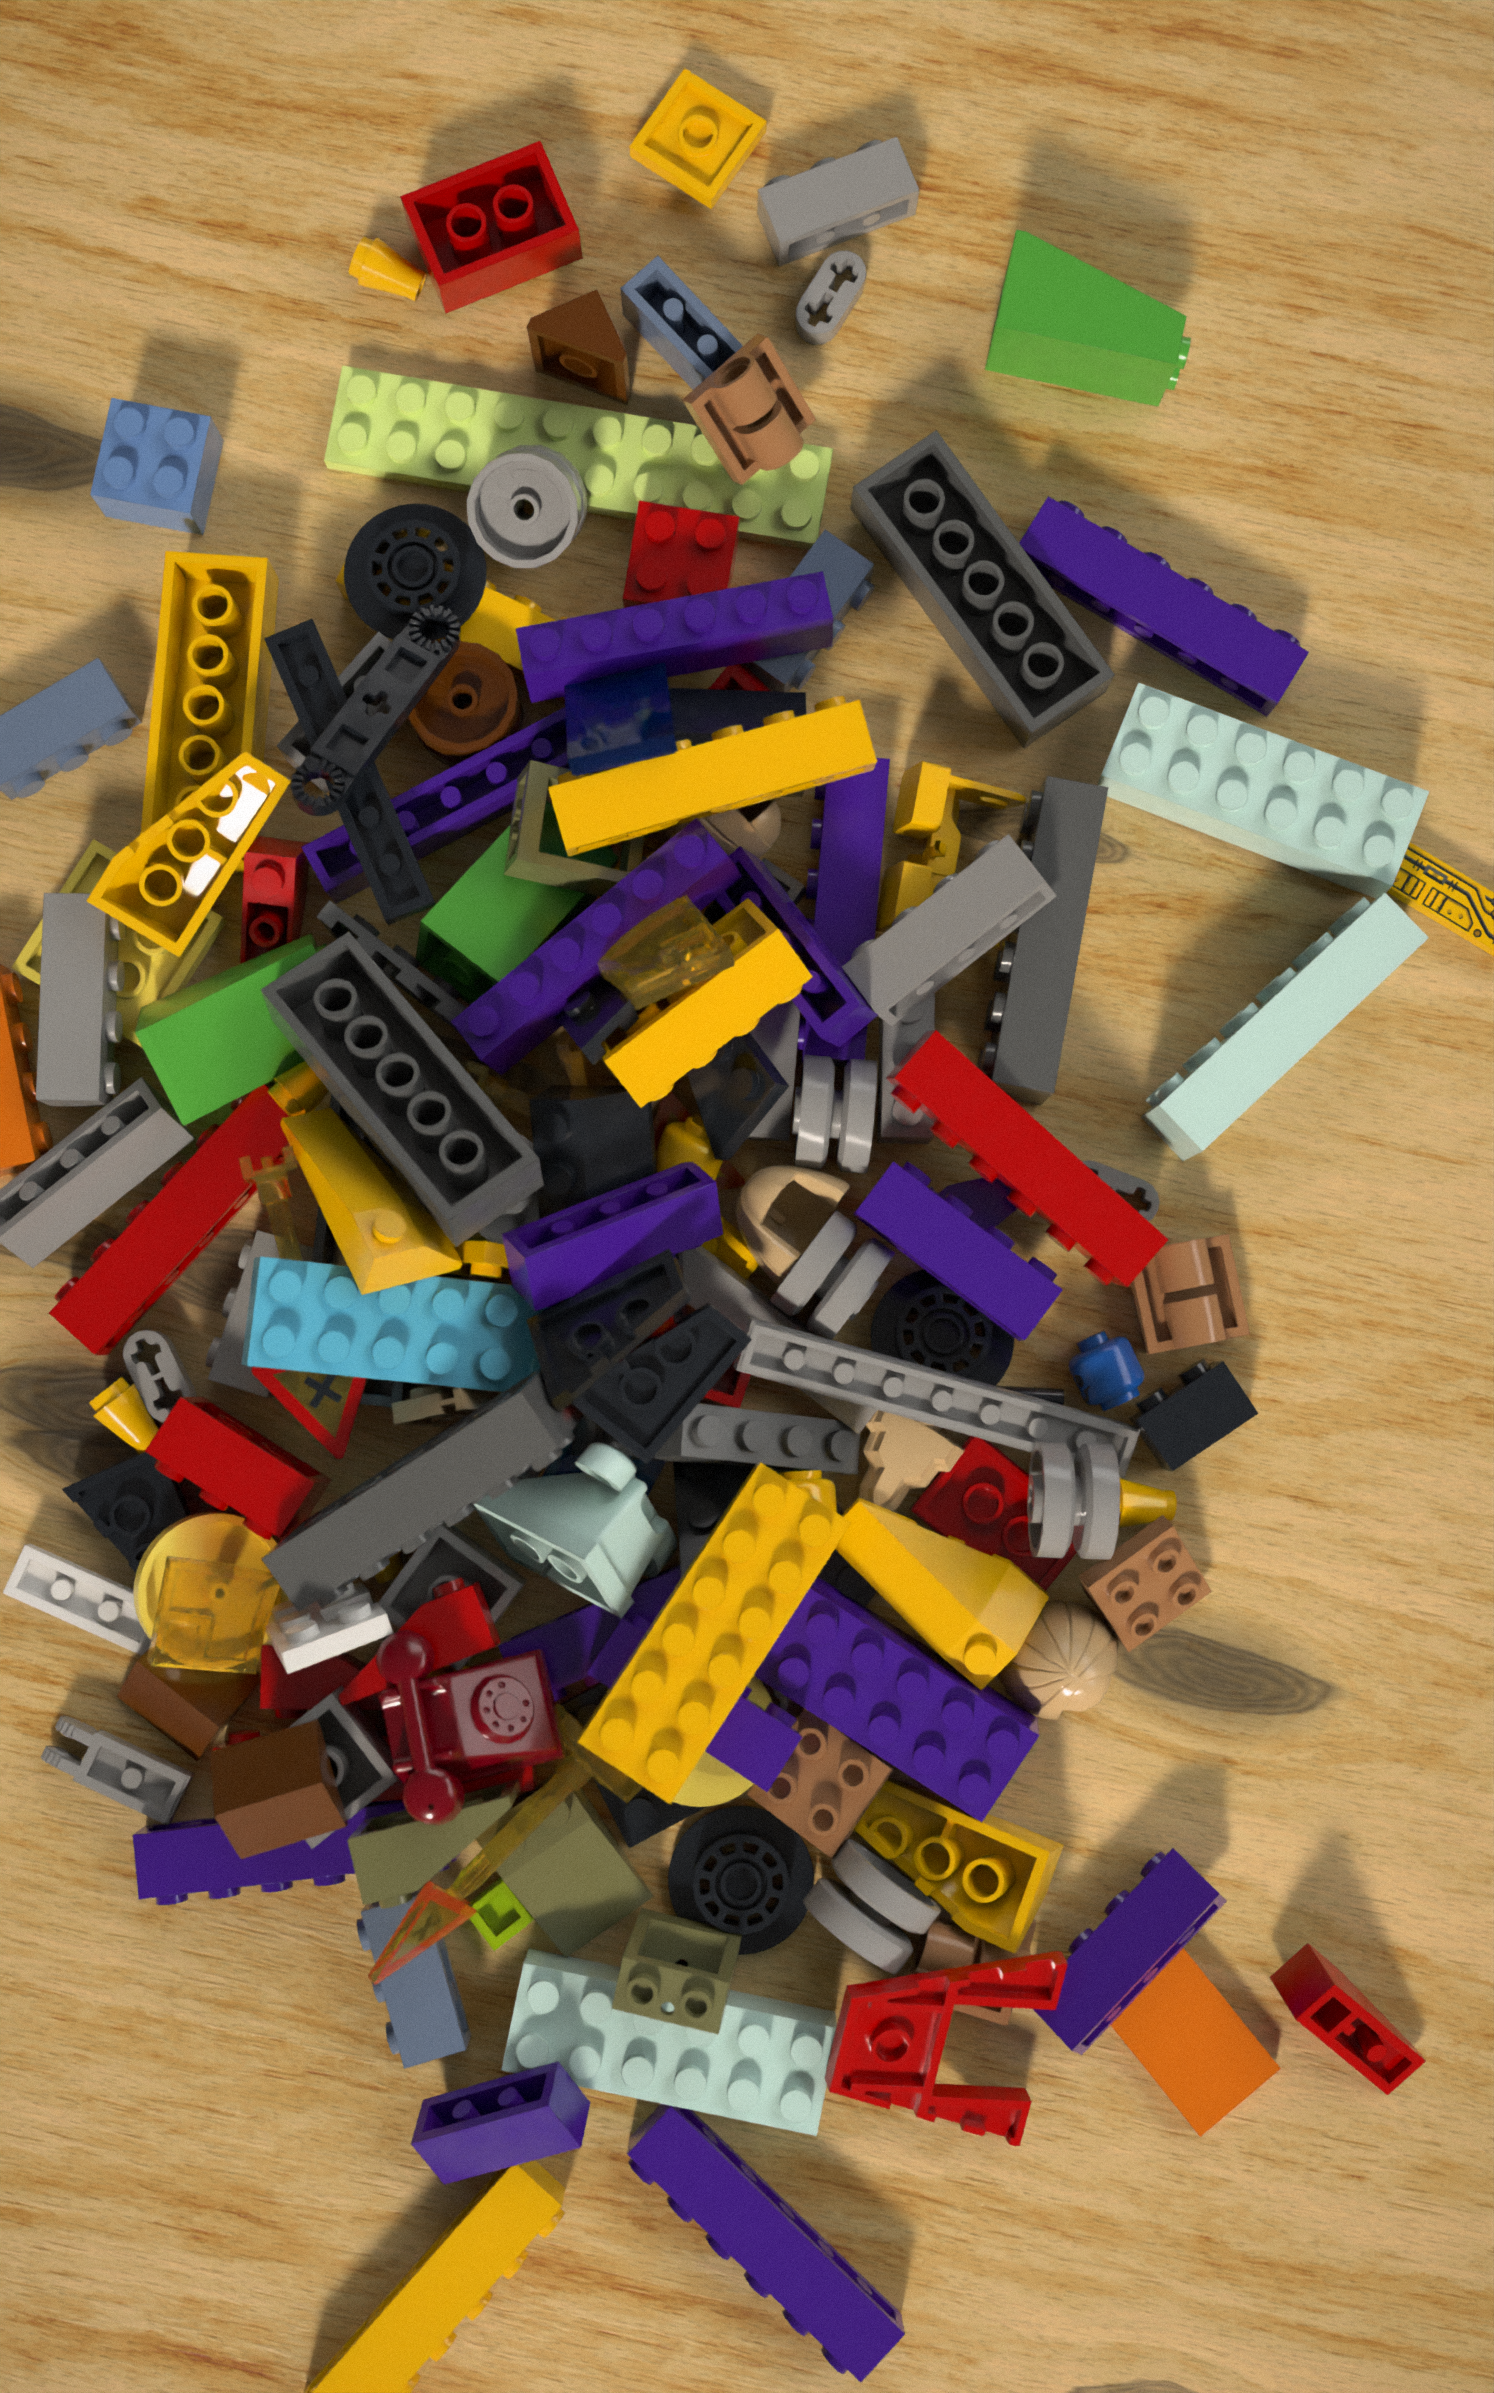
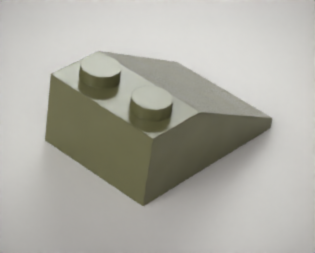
M564 1765L538 1783L534 1790H529L519 1796L505 1814L476 1838L502 1880L565 1957L571 1955L653 1898L652 1893L567 1765Z
M516 1779L464 1793L465 1801L461 1812L454 1820L444 1825H430L417 1821L406 1809L364 1820L347 1839L363 1905L379 1901L380 1908L386 1909L411 1901L413 1899L411 1892L418 1891L512 1807L521 1790L519 1780Z

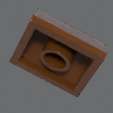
M597 289L530 318L527 331L535 371L623 404H628L631 393L627 353Z
M153 1644L136 1661L117 1697L194 1760L199 1761L259 1686L261 1674L243 1659L218 1667H200L186 1664L166 1654Z
M318 1719L217 1749L210 1753L214 1817L240 1859L347 1827V1818Z

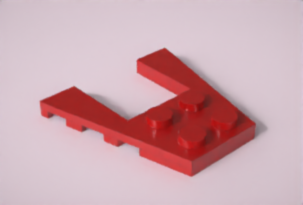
M1052 1951L846 1985L824 2077L829 2092L886 2109H890L891 2104L913 2110L917 2118L934 2122L936 2117L959 2123L962 2131L984 2137L985 2132L1005 2137L1010 2145L1020 2146L1032 2102L1026 2088L937 2084L935 2081L954 2005L1056 2010L1068 1966L1062 1951Z

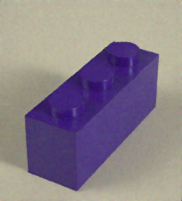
M559 2061L423 2099L411 2145L445 2185L581 2148L590 2101Z

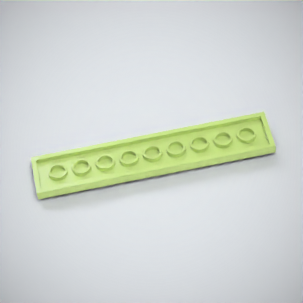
M342 365L324 462L328 469L470 492L474 478L499 454L519 445H543L562 453L578 469L587 491L588 513L636 521L639 501L727 514L739 516V538L810 550L819 536L833 448L803 444L798 455L784 466L770 471L760 469L743 485L732 481L698 425Z

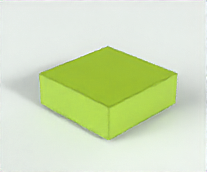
M501 1877L469 1901L470 1905L464 1910L494 1951L535 1920Z

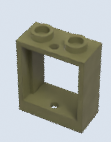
M530 760L517 778L504 875L601 897L647 859V857L642 856L644 839H647L650 834L623 841L619 870L539 852L547 792H549L548 787L558 785V776L574 770Z
M641 1908L622 1956L612 2009L719 2035L743 1934L724 1932L711 1924ZM679 1959H684L687 1963H681ZM665 2002L672 2003L674 2010L667 2012L663 2009L662 2004Z

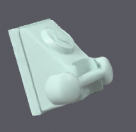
M595 1442L590 1444L575 1462L584 1472L519 1479L517 1484L499 1497L492 1500L487 1494L474 1504L475 1509L509 1559L545 1578L548 1577L550 1581L620 1618L624 1616L634 1603L631 1594L642 1575L649 1578L656 1577L677 1550V1538L668 1521L661 1518L645 1493L647 1485L635 1476L637 1467L633 1461L617 1448L605 1443Z

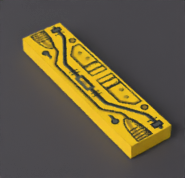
M1410 842L1394 884L1387 893L1494 957V892Z

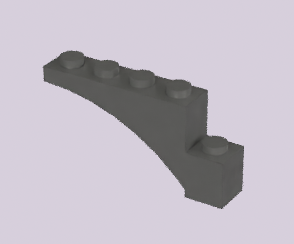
M698 1404L651 1461L754 1467L757 1463L761 1462L767 1467L775 1469L821 1470V1473L855 1475L858 1474L860 1433H856L841 1420ZM581 1412L584 1417L573 1429V1434L575 1435V1439L572 1441L573 1456H581L590 1444L600 1442L617 1448L631 1460H641Z

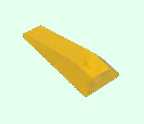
M247 751L242 752L115 854L86 901L180 958L291 780Z
M332 1108L282 1118L280 1125L362 1295L461 1269L463 1263L453 1243L403 1181Z
M858 1498L842 1514L844 1518L852 1523L835 1549L943 1659L982 1690L1018 1654L1045 1606L1049 1594L1010 1560L994 1553L993 1556L966 1546L965 1541L950 1535L947 1538L920 1527L916 1521L862 1498Z
M890 1777L854 1829L884 1858L891 1859L915 1881L914 1885L926 1896L930 1895L953 1916L951 1919L965 1932L1013 1954L1018 1951L1047 1894L1064 1846L1024 1827L987 1814L983 1822H980L945 1798Z

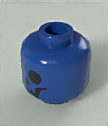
M1104 1330L1076 1343L1080 1353L1072 1357L1068 1367L1086 1404L1094 1406L1100 1404L1102 1410L1106 1411L1140 1395L1137 1387L1142 1384L1145 1375L1127 1338L1117 1336L1108 1339Z

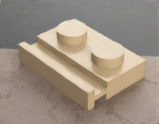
M439 1385L413 1389L410 1391L411 1399L391 1404L394 1425L450 1426L502 1392L467 1388L442 1390Z

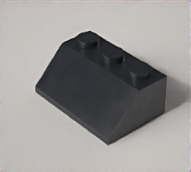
M651 687L648 759L661 756L660 748L673 742L691 740L692 746L713 741L711 734L726 727L742 725L744 732L763 727V719L776 713L792 710L795 717L806 715V692ZM805 790L781 797H802Z
M552 1085L529 1100L534 1153L539 1158L544 1183L537 1190L540 1219L657 1173L652 1101H649L640 1108L624 1086Z

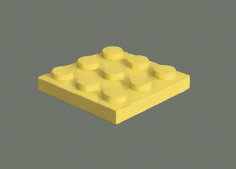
M93 839L59 893L91 894L112 858L117 853ZM209 910L180 958L126 926L125 939L118 940V960L123 962L125 972L123 990L117 991L116 1011L121 1013L123 1020L122 1036L142 1047L135 1034L141 1007L186 987L226 924V919ZM43 919L11 967L40 985Z

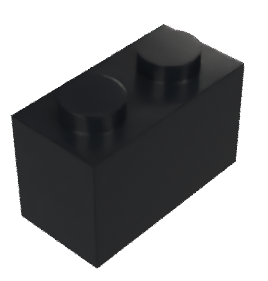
M1201 1359L1178 1375L1182 1381L1181 1384L1167 1393L1160 1387L1136 1403L1140 1411L1129 1419L1133 1425L1140 1429V1436L1163 1470L1174 1471L1259 1414L1224 1361L1212 1362L1208 1365L1205 1359Z

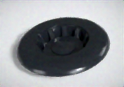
M428 504L399 505L374 516L354 537L348 549L344 565L345 589L353 609L371 629L393 640L397 634H401L410 619L413 618L412 615L415 612H420L422 607L427 609L429 605H434V608H438L440 605L444 607V610L450 609L452 614L457 616L461 627L477 609L485 590L487 567L483 549L477 544L469 526L453 513ZM443 546L446 550L439 551L437 547ZM445 564L452 565L453 572L445 571ZM382 567V573L376 575V571ZM442 583L448 585L443 593L438 592ZM385 586H388L391 590L388 596L382 593ZM428 597L433 599L431 602L420 605V600ZM400 599L410 600V605L399 604ZM438 625L428 626L421 632V636L426 638V642L449 635V632L444 627Z
M924 1269L905 1276L885 1293L876 1308L871 1325V1347L873 1352L918 1364L911 1357L917 1352L924 1359L923 1366L931 1367L932 1364L943 1366L944 1372L996 1386L1005 1375L1014 1350L1013 1336ZM943 1299L955 1301L956 1304L946 1303ZM931 1300L934 1303L933 1305H930L928 1307H924L922 1305L923 1303ZM963 1308H968L973 1316H969ZM910 1313L918 1315L914 1323L906 1321ZM974 1326H980L982 1336L975 1334ZM911 1333L913 1343L905 1345L903 1335ZM972 1346L980 1350V1354L976 1359L969 1354ZM962 1361L965 1368L954 1372L953 1365Z
M750 1806L722 1808L707 1814L695 1822L678 1842L671 1858L668 1873L669 1895L676 1915L714 1925L724 1932L743 1934L738 1955L754 1954L768 1950L788 1938L804 1919L808 1909L803 1900L814 1886L811 1857L799 1834L769 1811ZM748 1842L758 1846L756 1851L752 1852L743 1849V1843ZM734 1843L735 1850L724 1854L721 1847ZM766 1852H769L776 1860L771 1865H768L763 1859ZM711 1855L717 1860L712 1869L705 1866L706 1861ZM782 1874V1884L773 1886L772 1877ZM701 1878L710 1881L709 1890L701 1889ZM770 1897H775L777 1900L773 1906H766ZM713 1900L719 1909L714 1911L707 1902ZM757 1912L761 1915L757 1918L747 1919V1916ZM727 1914H730L739 1917V1920H732L725 1917Z

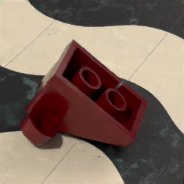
M403 1630L389 1635L381 1643L376 1657L377 1668L387 1681L397 1685L381 1691L378 1696L384 1711L392 1752V1770L404 1784L402 1790L403 1803L407 1812L415 1820L430 1825H444L454 1820L462 1810L465 1801L462 1784L506 1773L512 1769L517 1770L567 1757L543 1650L537 1649L426 1678L434 1666L435 1652L432 1644L424 1636L410 1630Z

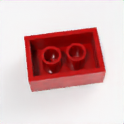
M541 140L400 196L409 229L445 313L583 259L579 228Z
M180 1397L145 1450V1452L157 1459L154 1467L159 1472L180 1483L184 1478L192 1481L202 1488L198 1495L204 1501L222 1511H226L228 1506L246 1516L243 1525L267 1540H270L272 1535L278 1538L286 1536L298 1524L306 1520L332 1481L325 1474L205 1397Z

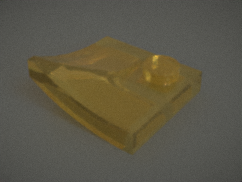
M687 895L672 901L636 924L597 962L601 976L615 985L636 1010L695 983L708 980L715 974L735 966L731 948Z
M167 1556L147 1661L151 1666L256 1674L266 1625H268L271 1611L280 1589L279 1583L269 1571L207 1560Z

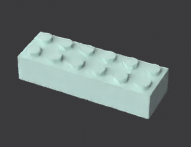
M1139 682L1098 783L1099 786L1109 787L1107 797L1376 899L1393 886L1429 794V791Z
M1386 893L1382 894L1372 903L1363 897L1352 908L1350 907L1328 928L1333 933V937L1326 932L1292 961V964L1298 969L1296 972L1291 967L1287 968L1255 996L1261 1003L1259 1007L1251 1002L1245 1009L1239 1011L1219 1030L1225 1037L1224 1040L1219 1042L1214 1037L1206 1045H1203L1182 1065L1188 1071L1184 1077L1177 1072L1146 1099L1151 1108L1141 1118L1182 1161L1204 1151L1429 938Z
M531 1948L528 1949L522 1967L501 2068L502 2071L518 2073L559 2061L579 2087L817 2136L827 2086L824 2077L837 2027L834 2011L730 1990L719 2035L612 2009L620 1971L618 1966L570 1956L565 1957L564 1955ZM665 2002L662 2004L665 2011L671 2012L674 2010L672 2003Z

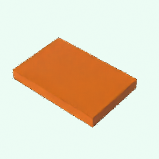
M1184 1948L1111 2024L1112 2028L1200 2137L1281 2069Z

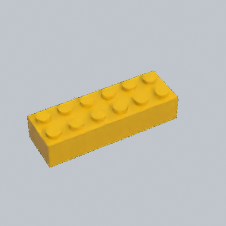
M165 551L140 834L242 752L247 751L264 762L272 656L264 638L275 634L279 577L268 558ZM244 856L234 872L244 873Z
M757 1463L578 1736V1743L671 1804L852 1522L763 1463Z

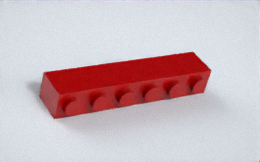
M937 1030L926 1031L886 1077L895 1086L890 1094L897 1102L913 1114L918 1109L924 1112L934 1121L929 1129L935 1136L952 1149L957 1144L962 1146L973 1156L968 1162L972 1169L990 1183H993L996 1178L1011 1190V1193L1006 1198L1027 1217L1031 1218L1036 1213L1050 1226L1045 1233L1067 1252L1073 1247L1088 1259L1083 1267L1103 1285L1108 1286L1112 1281L1115 1284L1128 1287L1169 1240Z
M266 1084L233 1100L230 1106L233 1110L232 1114L221 1126L215 1123L203 1132L195 1144L198 1151L186 1164L180 1161L164 1175L160 1182L164 1188L151 1202L148 1200L140 1202L127 1216L125 1222L129 1226L116 1240L109 1238L104 1241L90 1257L93 1265L80 1279L77 1276L71 1278L55 1295L54 1299L58 1303L49 1314L94 1355L108 1356L293 1154V1150L280 1125L282 1118L289 1116L269 1095L267 1091L270 1087Z

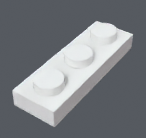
M33 1544L24 1545L3 1594L139 1655H143L154 1644L144 1632L137 1617L133 1589Z

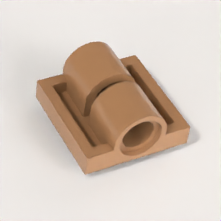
M759 333L682 399L732 481L743 485L760 469L765 471L774 470L794 459L804 444L800 433L816 420L768 336Z
M1229 1234L1165 1245L1131 1283L1146 1355L1250 1335Z
M1163 1515L1116 1548L1111 1560L1101 1559L1078 1576L1082 1582L1081 1587L1128 1652L1212 1592L1174 1526Z
M804 1708L792 1726L793 1729L801 1734L802 1738L771 1788L766 1792L753 1784L746 1795L830 1858H834L894 1768L877 1757L872 1751Z
M933 1899L941 1909V1912L928 1931L920 1935L909 1975L1031 1955L1030 1945L1037 1922L1035 1919L1032 1921L1018 1951L1013 1954L965 1932L951 1919L953 1916ZM954 2005L953 2009L1004 2026H1008L1012 2008L972 2005Z

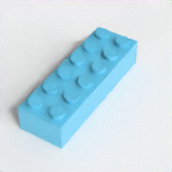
M260 1256L254 1258L241 1365L504 1392L540 1368L526 1320L551 1307L534 1311L512 1285L436 1276L362 1295L348 1266Z

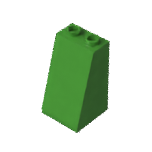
M1016 229L985 370L1158 407L1165 390L1174 391L1180 369H1184L1191 343L1190 337L1183 336L1187 316L1026 231Z
M546 800L539 852L613 869L616 867L618 856L614 854L610 845L568 857L553 804ZM510 826L420 922L416 959L421 963L420 966L434 977L438 975L461 993L459 997L469 1005L474 1003L586 910L597 898L596 895L504 875Z
M312 933L141 1007L135 1034L183 1126L274 1080L275 1077L305 1061L272 1021L261 989L328 946L326 943L317 946Z

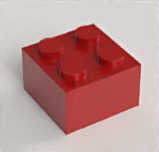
M639 501L622 598L623 607L627 608L731 588L739 542V516Z

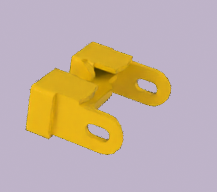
M920 761L906 770L902 775L892 832L920 840L928 836L927 845L922 855L908 854L907 861L903 860L886 869L877 910L875 931L882 933L888 931L892 927L894 919L902 911L913 906L918 907L933 895L934 888L942 879L955 873L961 842V834L956 827L960 812L959 799L991 808L1008 809L1024 805L1026 803L1025 796L1011 790L951 775V768L926 761ZM999 941L996 945H994L991 949H997V948H999V947H1000V941Z

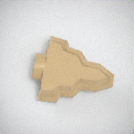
M877 1410L866 1424L870 1433L863 1448V1453L869 1467L859 1485V1498L893 1511L899 1507L909 1489L927 1487L938 1471L950 1472L965 1450L940 1433L942 1427Z

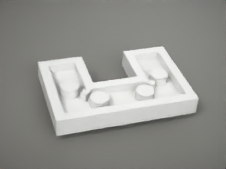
M351 1582L347 1585L348 1590L323 1608L315 1601L298 1612L293 1603L288 1600L273 1607L271 1610L273 1615L262 1618L268 1639L288 1674L393 1634L387 1613L378 1602L373 1604L370 1592L362 1582L356 1584Z

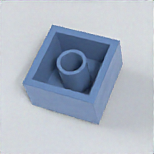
M111 398L90 495L106 517L204 535L224 440L211 416Z

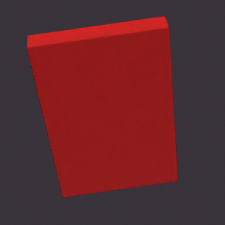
M969 1435L961 1445L965 1451L950 1472L940 1471L909 1509L938 1534L947 1538L949 1535L965 1541V1545L990 1556H993L994 1553L1010 1560L1046 1591L1076 1555L1077 1552L1073 1541H1071V1545L1063 1558L1033 1557L1029 1542L1027 1513L1029 1474L988 1440Z

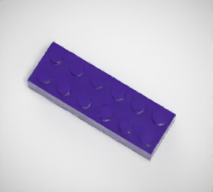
M818 1576L754 1674L755 1677L980 1822H983L1040 1736L1038 1718L988 1685L980 1690L938 1653L851 1597L845 1596L840 1590Z

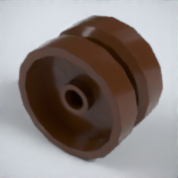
M461 641L456 653L409 714V719L419 741L429 754L443 764L453 767L521 731L524 711L513 673L500 655L479 643ZM471 703L468 708L464 709V704Z

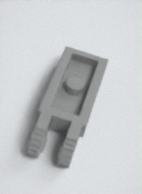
M60 1716L55 1726L56 1730L60 1731L64 1736L89 1747L83 1759L61 1747L46 1746L40 1757L45 1763L74 1776L73 1781L167 1825L172 1822L195 1773L102 1729L97 1731L94 1727L69 1716Z

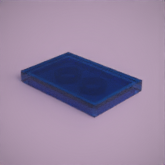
M665 662L564 686L567 756L572 776L678 752L670 682Z

